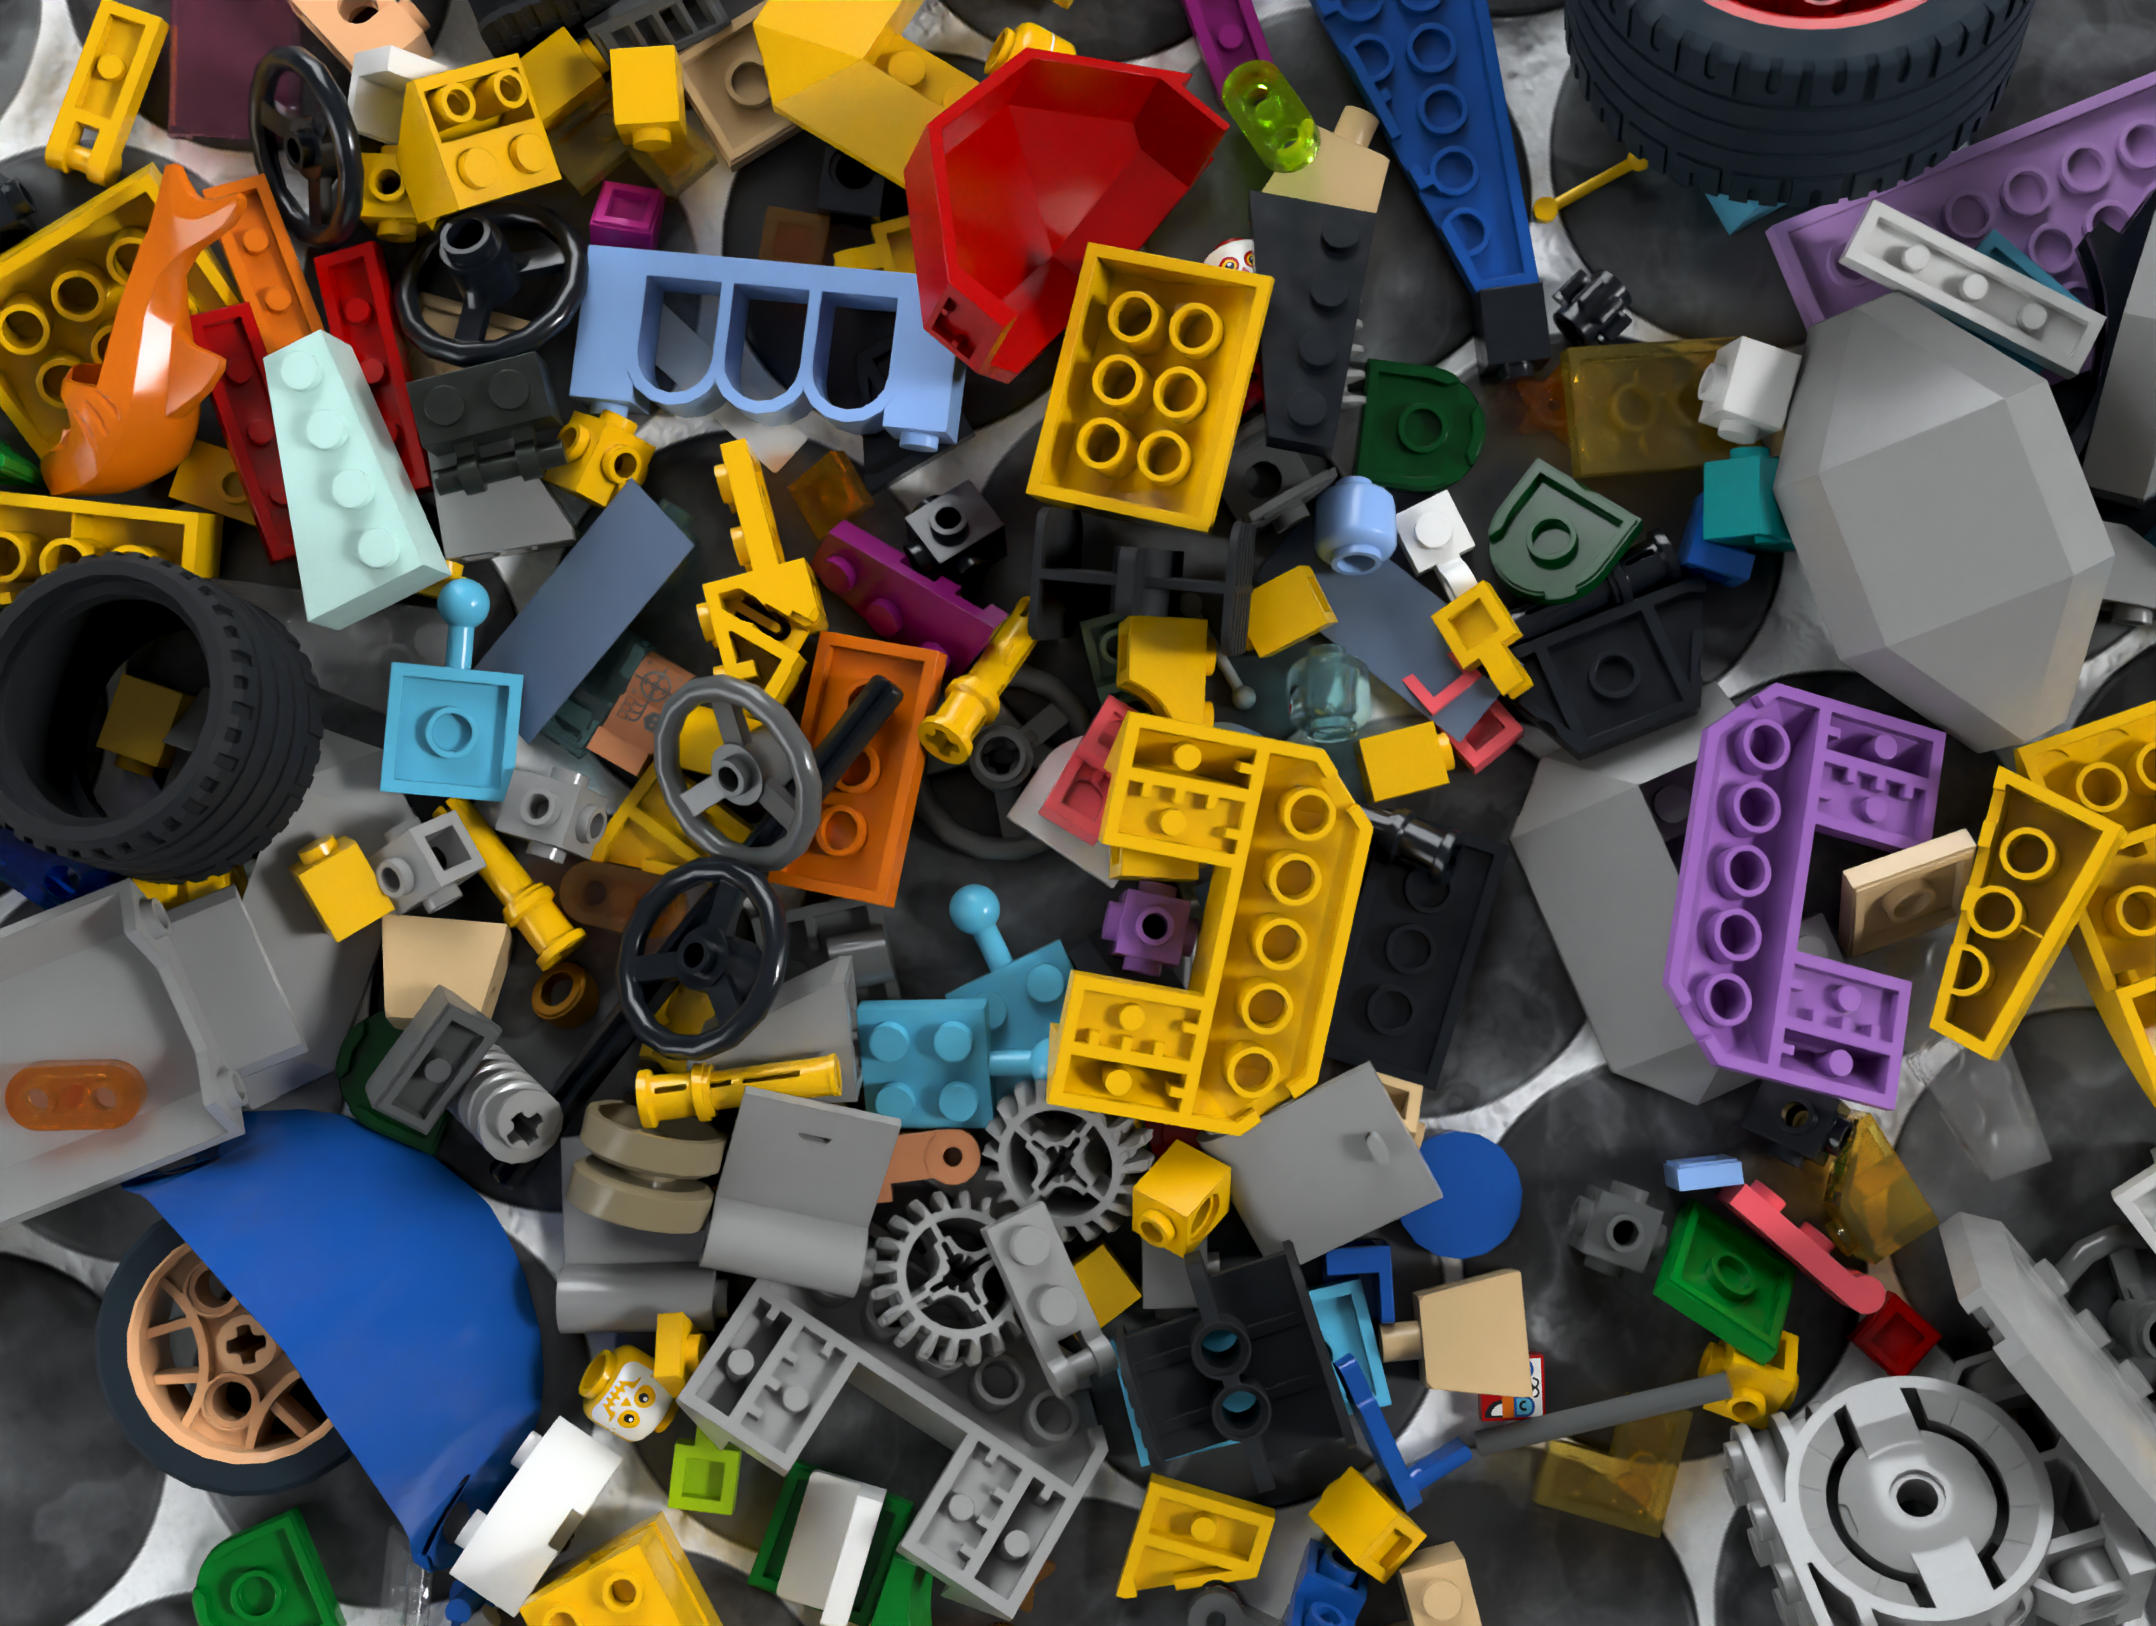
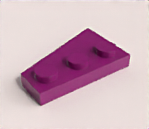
M846 520L841 521L827 534L809 564L814 573L829 590L837 593L869 623L876 633L884 636L890 643L936 650L948 655L942 683L949 684L954 678L965 675L1010 615L992 604L982 610L959 597L962 587L944 576L933 582L912 570L907 555Z

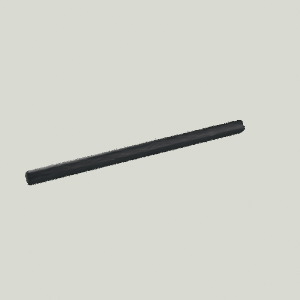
M877 674L870 679L813 752L822 780V801L903 700L904 693L885 676ZM792 779L785 789L795 798L796 786ZM767 811L742 844L748 847L771 846L787 834V830ZM711 883L656 954L677 951L681 941L690 931L697 927L707 926L720 883ZM679 980L643 985L645 1001L654 1016L680 984ZM619 1001L548 1091L559 1102L563 1113L562 1131L558 1138L637 1038L620 1010ZM549 1150L542 1156L526 1163L510 1164L495 1159L489 1167V1173L502 1186L510 1190L515 1189L523 1184Z

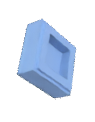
M1725 1154L1666 1160L1667 1163L1663 1164L1666 1186L1680 1192L1744 1184L1741 1161Z

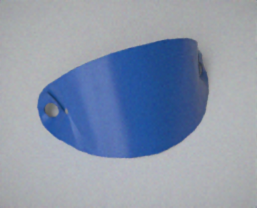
M308 1109L242 1111L245 1134L193 1154L192 1156L196 1158L194 1163L165 1172L155 1169L122 1182L121 1187L123 1190L141 1195L153 1205L228 1291L282 1348L333 1426L402 1524L408 1536L413 1562L429 1573L454 1566L464 1549L455 1543H447L443 1535L446 1517L459 1502L467 1504L469 1519L477 1509L488 1515L519 1471L510 1462L533 1430L535 1431L541 1411L544 1367L540 1327L524 1270L504 1228L490 1205L469 1184L434 1156L374 1131L357 1119L343 1114ZM221 1157L218 1161L210 1163L214 1161L216 1158ZM191 1167L190 1169H188V1170H186V1171H183V1172H180V1173H176V1174H162V1173L178 1172V1171H182V1170H184V1169H187V1168ZM469 1475L468 1480L459 1486L463 1478Z

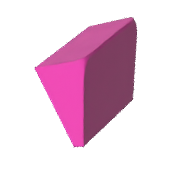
M604 181L589 223L591 245L657 251L666 191Z

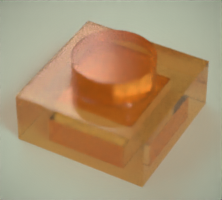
M767 206L758 260L824 266L832 227L830 216Z
M829 451L788 487L818 540H824L827 534L843 520L852 524L875 504L845 451Z

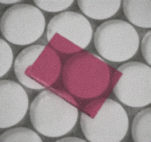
M171 0L167 133L169 138L192 140L194 136L250 139L248 130V92L256 64L273 46L302 45V21L293 12L287 0ZM287 71L280 77L274 100L300 116L301 78L294 72ZM275 133L277 141H284L283 138Z

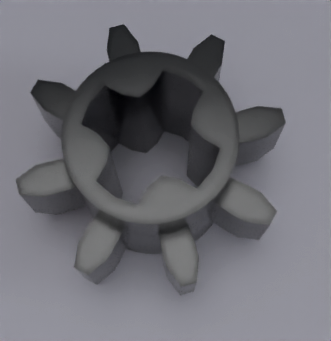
M1579 269L1552 296L1561 305L1553 314L1555 325L1568 340L1581 348H1587L1594 340L1602 348H1606L1610 342L1612 343L1632 323V319L1623 312L1632 302L1630 293L1621 281L1603 269H1598L1590 278L1582 269Z

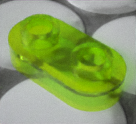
M1252 60L1236 67L1224 82L1222 100L1232 119L1268 169L1277 173H1293L1306 167L1316 157L1321 145V134L1310 112L1280 70L1271 62ZM1267 97V99L1262 100L1257 106H1253L1254 102L1259 98ZM1297 140L1293 145L1283 149L1289 141Z

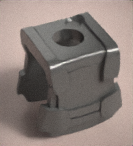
M1264 413L1238 427L1221 500L1233 521L1254 524L1256 526V535L1270 526H1273L1276 533L1279 534L1310 516L1307 506L1316 501L1318 495L1322 493L1321 491L1328 487L1338 474L1336 468L1333 467L1312 477L1298 452L1266 447ZM1268 464L1274 467L1281 479L1280 488L1277 493L1268 498H1257L1246 489L1244 483L1245 474L1252 466Z

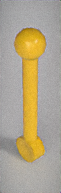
M1629 152L1626 160L1554 199L1546 196L1539 198L1532 208L1533 218L1540 224L1551 223L1555 219L1558 210L1631 170L1638 172L1646 170L1649 167L1648 160L1645 158L1640 160Z

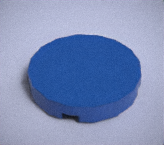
M1448 1130L1424 1138L1419 1151L1442 1190L1443 1198L1399 1218V1222L1414 1242L1437 1256L1463 1260L1490 1252L1507 1239L1520 1217L1523 1190L1516 1166L1500 1146L1477 1133Z

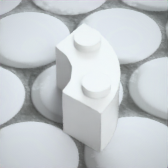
M561 1416L556 1419L544 1436L533 1430L510 1462L519 1471L488 1515L477 1509L456 1538L454 1543L463 1548L464 1551L449 1574L515 1618L519 1608L542 1581L570 1537L604 1490L623 1458Z

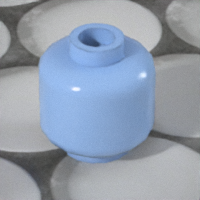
M1362 476L1341 478L1335 483V486L1327 488L1318 495L1313 506L1314 546L1318 557L1331 565L1332 569L1337 573L1344 575H1365L1379 569L1382 562L1392 556L1397 546L1396 506L1393 496L1383 487L1373 484L1370 479Z

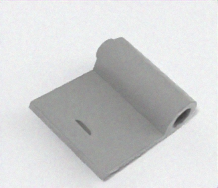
M1370 1061L1304 1092L1296 1099L1292 1098L1279 1104L1260 1117L1262 1122L1241 1136L1201 1130L1196 1137L1205 1154L1231 1167L1230 1199L1263 1257L1285 1251L1282 1242L1290 1239L1293 1242L1301 1265L1443 1198L1442 1190Z
M745 1085L715 1191L708 1224L705 1228L699 1266L854 1298L858 1287H869L873 1279L874 1262L877 1261V1249L867 1247L868 1229L900 1132L901 1119Z
M562 1136L560 1138L564 1266L560 1270L556 1290V1318L560 1334L656 1332L658 1314L684 1312L699 1331H717L719 1318H730L732 1304L730 1279H720V1270L699 1266L705 1230L691 1234H667L644 1231L602 1220L571 1205L565 1196L572 1166L578 1158L591 1155L592 1153L579 1140L580 1136ZM717 1174L703 1178L711 1188L717 1183Z

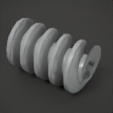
M495 1044L492 1045L446 1108L495 1159L510 1164L526 1163L542 1156L555 1144L562 1131L563 1113L559 1102L509 1054Z

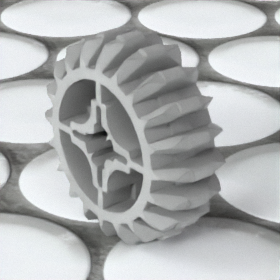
M1025 1078L1014 1087L1015 1095L1007 1094L999 1101L996 1109L1000 1115H996L994 1120H990L985 1129L995 1139H992L984 1146L982 1155L998 1162L988 1170L986 1180L1003 1182L1005 1189L998 1195L997 1203H1009L1013 1200L1022 1209L1036 1201H1044L1062 1243L1070 1242L1078 1234V1231L1086 1242L1096 1239L1102 1233V1228L1108 1233L1116 1231L1124 1223V1216H1132L1133 1186L1144 1176L1145 1171H1148L1156 1163L1157 1155L1141 1148L1153 1138V1129L1136 1128L1134 1124L1136 1119L1047 1104V1082L1044 1079H1036L1035 1082L1033 1079ZM1043 1111H1066L1078 1115L1084 1120L1078 1124H1071L1060 1119L1057 1115L1051 1119ZM1101 1136L1108 1146L1111 1160L1102 1150L1100 1145ZM1080 1138V1143L1072 1152L1074 1156L1071 1162L1059 1171V1166L1066 1158L1065 1153L1068 1147ZM1029 1151L1036 1158L1038 1164V1172L1031 1160ZM1067 1186L1077 1190L1082 1195L1089 1192L1094 1197H1072L1057 1191L1056 1188Z
M960 1190L954 1198L951 1209L945 1194L942 1191H937L930 1196V1212L923 1203L915 1199L906 1206L909 1221L894 1215L887 1222L888 1230L895 1239L879 1237L873 1245V1248L877 1249L879 1255L889 1260L874 1262L873 1278L886 1280V1285L872 1289L868 1294L869 1300L872 1303L889 1301L891 1306L877 1321L881 1327L889 1326L895 1320L901 1323L904 1329L894 1339V1344L899 1348L907 1344L913 1336L921 1340L916 1349L915 1356L921 1362L927 1360L933 1353L935 1346L940 1347L939 1360L942 1367L950 1368L955 1364L959 1348L966 1364L969 1367L975 1366L981 1362V1346L989 1355L995 1358L1005 1352L1002 1336L1009 1340L1017 1341L1024 1335L1022 1325L1015 1318H1019L1004 1283L999 1306L992 1318L984 1307L989 1301L982 1288L983 1278L986 1272L996 1266L988 1247L976 1252L965 1251L956 1245L951 1236L943 1237L940 1231L941 1229L964 1231L985 1243L980 1229L1014 1213L1008 1210L997 1220L992 1218L990 1214L994 1208L993 1198L984 1197L976 1207V1210H972L969 1191ZM920 1238L927 1250L923 1258L928 1267V1279L920 1288L910 1293L906 1279V1265L913 1244ZM949 1264L952 1265V1272L958 1267L965 1271L973 1265H979L977 1269L967 1276V1280L960 1286L962 1293L959 1292L958 1285L952 1290L945 1286L937 1292H931L933 1288L943 1281V1277L950 1271ZM936 1304L945 1305L956 1313L960 1321L967 1319L971 1329H953L942 1326L928 1318L921 1310Z

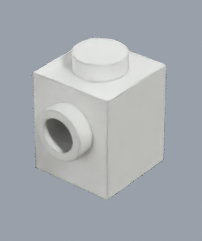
M1741 336L1718 349L1714 363H1711L1706 368L1699 384L1698 399L1703 401L1698 422L1718 428L1717 435L1738 444H1754L1756 441L1781 430L1802 356L1745 336Z

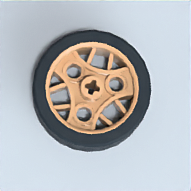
M162 1218L154 1223L123 1256L105 1289L95 1328L96 1371L107 1408L127 1441L154 1467L192 1488L231 1497L281 1493L312 1483L346 1462L354 1454L329 1418L323 1423L318 1422L289 1394L291 1388L302 1377L282 1348L234 1296L229 1301H223L213 1295L209 1287V1278L212 1271L171 1225ZM175 1300L185 1315L169 1320L173 1301ZM191 1326L198 1348L199 1366L175 1367L170 1350L169 1333ZM231 1381L241 1383L249 1390L252 1398L249 1412H238L227 1402L226 1390ZM197 1383L193 1398L184 1384ZM277 1416L294 1433L271 1434L275 1417Z

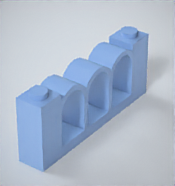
M589 244L587 254L589 265L587 294L580 307L569 392L570 397L589 409L588 415L599 418L604 409L615 412L627 418L628 413L649 415L651 400L669 414L682 418L703 417L721 408L728 400L752 421L770 427L791 425L806 417L815 408L836 428L855 435L874 434L886 429L894 439H900L899 446L907 450L937 452L938 443L957 445L967 364L923 329L916 274ZM664 291L720 296L713 356L708 372L697 385L686 391L666 392L660 389L656 381L655 361ZM750 299L808 304L801 363L796 380L785 393L772 400L756 401L746 398L741 388L740 372ZM836 307L896 312L889 375L884 390L873 402L862 408L842 409L833 406L827 396L826 380Z

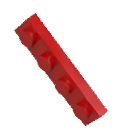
M368 241L313 258L331 335L352 346L416 495L434 491L428 452L422 447L406 383L414 380L404 337L392 305L394 295L382 246L374 241Z
M248 301L191 315L190 321L195 344L226 359V370L209 394L269 563L271 566L295 560L297 557L263 358L268 356L250 303Z

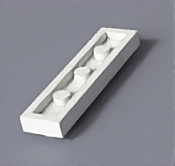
M1875 199L1866 206L1838 263L1893 291L1899 290L1930 310L2068 380L2079 374L2107 318Z

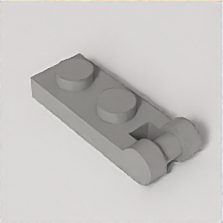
M1036 1201L981 1228L980 1232L1045 1377L1056 1396L1062 1398L1078 1390V1382L1094 1373L1101 1378L1118 1369L1119 1363L1115 1351L1108 1339L1103 1335L1044 1201ZM1075 1333L1082 1350L1065 1358L1058 1341Z

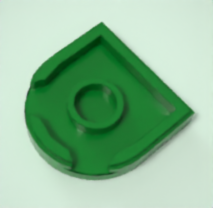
M298 1505L244 1528L217 1544L203 1562L197 1577L196 1587L193 1589L192 1603L199 1626L347 1625Z

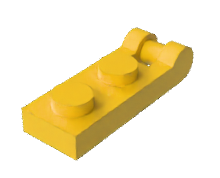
M101 0L46 146L44 158L47 167L67 174L73 170L85 173L89 182L106 188L112 187L117 182L122 169L121 155L170 28L163 18L113 0ZM85 128L98 133L92 149L81 146L80 140Z

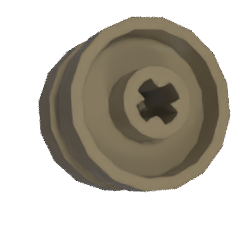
M626 1100L591 1102L586 1108L579 1140L592 1154L578 1158L573 1164L565 1197L571 1205L591 1216L630 1228L667 1234H691L705 1230L715 1191L703 1178L719 1173L729 1135L721 1127L709 1121L700 1122L696 1116L659 1121L657 1128L644 1129L640 1121L638 1108L629 1104Z

